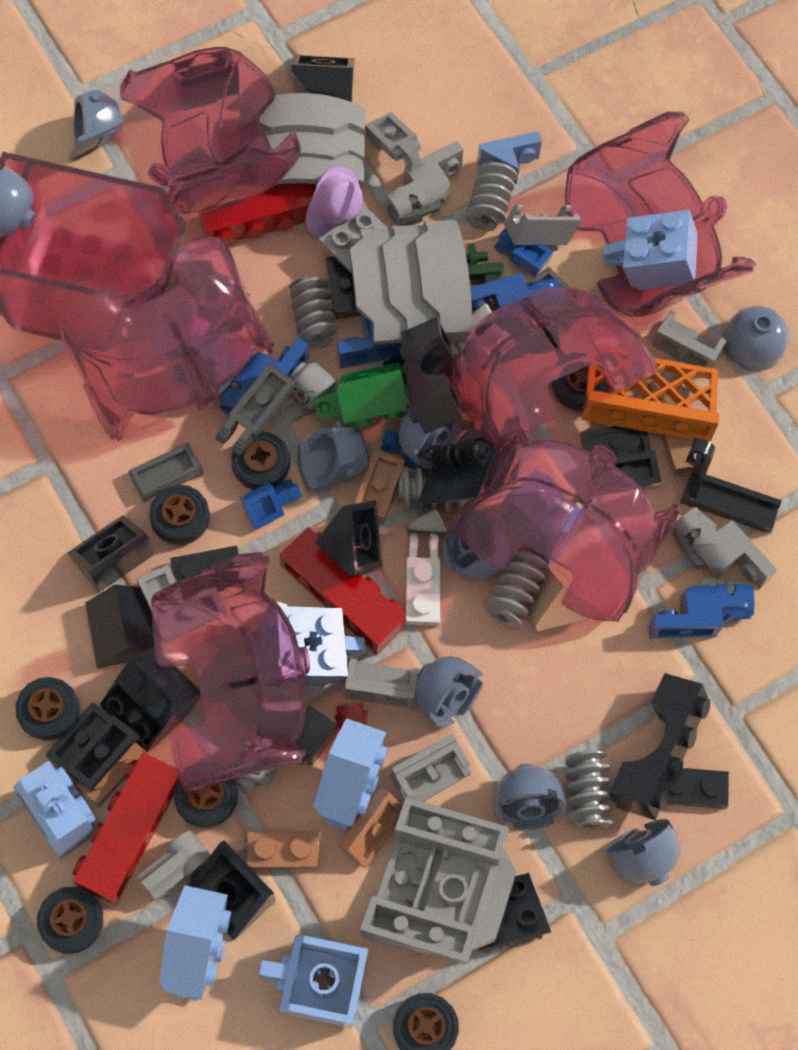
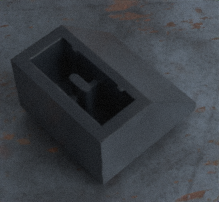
M154 646L130 657L99 705L110 716L114 715L138 733L140 737L136 743L147 753L188 716L203 692Z

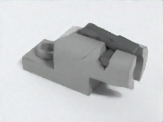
M458 141L420 159L423 163L421 166L412 170L407 166L404 167L403 184L390 194L384 196L386 198V201H384L386 210L396 225L418 220V218L440 211L441 202L449 197L450 182L447 176L456 173L462 167L464 149Z
M695 507L675 522V527L672 528L674 537L685 551L693 566L706 567L710 573L718 578L738 564L745 579L755 583L760 589L771 580L777 571L733 520L717 530L718 525Z

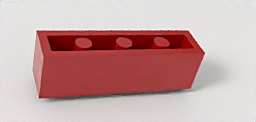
M261 183L198 200V215L209 248L216 246L225 247L235 241L246 238L255 239L264 233L275 230L284 231L292 228L294 225L305 223L307 209L317 184L288 183L269 186L266 183Z
M309 527L306 528L279 554L280 566L325 608H342L343 624L357 637H364L365 645L378 655L405 628L407 617L404 615L406 613L404 608L396 600H388L380 593L379 585L368 576L364 578L360 574L348 575L315 544V541L322 533L318 532L316 534Z
M143 752L138 761L134 759L130 763L124 777L127 780L121 792L116 791L112 796L107 808L110 814L104 824L99 823L90 838V843L93 844L87 856L82 855L78 859L73 869L72 875L76 876L73 882L77 887L89 891L93 896L114 906L118 904L174 797L175 786L182 775L181 770Z

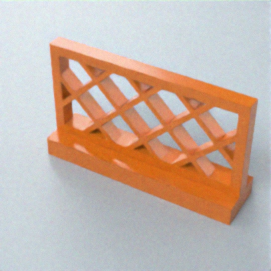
M591 346L585 403L582 409L581 420L690 440L700 438L711 442L719 424V413H716L718 369ZM597 359L609 361L614 368L605 372L596 363ZM632 365L639 366L646 373L637 378L628 368ZM663 371L672 372L678 379L669 384L660 373ZM621 373L630 383L620 388L611 377ZM694 377L709 379V385L701 390L691 379ZM651 378L661 387L660 390L653 394L643 384ZM603 382L612 393L594 391V387ZM684 384L693 395L684 399L675 389ZM635 388L644 399L632 398L626 393ZM668 394L676 405L661 403L658 398ZM700 400L708 408V411L693 409L690 404Z

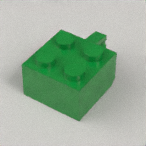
M399 362L342 375L337 382L336 390L314 398L318 419L343 417L344 424L352 423L353 427H358L371 423L372 417L384 415L385 419H393L403 416V410H407L408 399L404 390Z

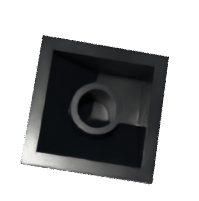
M311 55L294 56L291 71L312 94L327 95L352 102L355 58Z

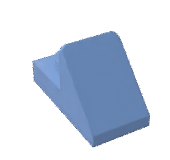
M539 131L479 144L478 166L480 167L486 161H494L511 166L517 172V178L514 181V184H517L519 174L518 163L526 164L534 159H539L542 144Z

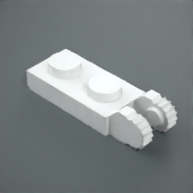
M409 533V557L406 559V625L439 626L440 558H438V533H430L428 538L430 558H417L419 538L417 533Z

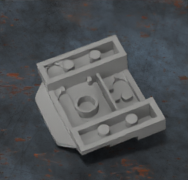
M311 93L273 95L260 98L242 106L239 184L257 185L266 183L269 186L288 183L317 184L320 177L328 169L335 166H345L355 173L360 187H364L365 108L337 97Z
M456 220L424 221V225L392 226L390 229H360V241L349 249V257L353 277L355 308L371 322L373 344L403 343L401 332L435 317L439 319L451 342L469 341L472 334L470 281L465 248Z
M406 797L395 827L396 841L377 896H371L360 928L361 937L392 947H397L398 945L424 954L437 955L467 965L473 950L496 940L516 875V870L504 850L509 827Z

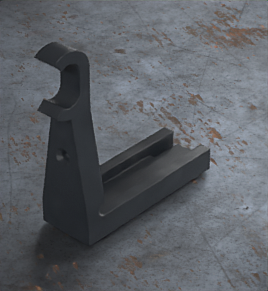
M694 438L686 462L693 467L688 476L680 503L693 508L697 507L699 510L770 534L782 500L706 475L716 448L707 440Z

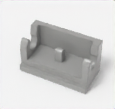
M515 205L508 218L504 219L503 224L514 245H568L581 219L578 214H572L570 217H567L571 210L570 205L562 206L557 216H531L530 213H524L523 216H519L523 205Z
M670 310L659 327L652 346L686 364L713 368L726 345L727 339L721 337L719 342H716L675 321L674 316L676 313Z
M350 658L344 698L413 709L419 669L412 668V670L369 664L357 662V659Z
M451 734L392 767L390 777L404 801L407 797L424 802L470 776L468 769L470 765L456 742L454 735Z

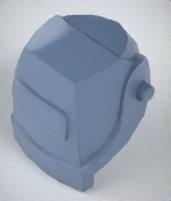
M99 90L89 91L74 99V149L70 151L69 159L106 144L123 128L124 121L116 101Z
M342 421L335 422L333 427H323L317 430L308 441L298 444L299 466L306 489L332 486L353 478L369 468L368 450L361 430L353 426H344Z

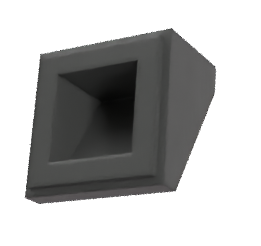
M435 509L408 522L406 526L408 533H438V535H447L448 533L438 511Z

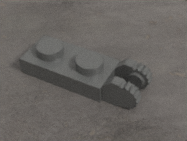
M269 363L229 413L230 417L216 435V440L221 444L225 443L236 431L238 424L245 428V431L234 443L232 452L236 455H241L252 443L254 436L257 437L292 393L297 386L296 382Z

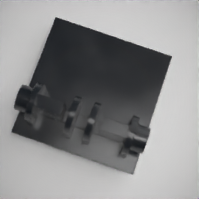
M482 441L450 443L447 447L446 445H431L429 449L425 450L424 457L427 462H431L433 467L418 499V503L478 500L498 449L490 448L488 444H484Z
M529 873L515 876L496 940L478 948V952L485 951L488 954L490 950L504 945L506 948H510L511 943L516 942L517 945H521L522 940L526 941L533 938L539 940L542 939V935L551 933Z

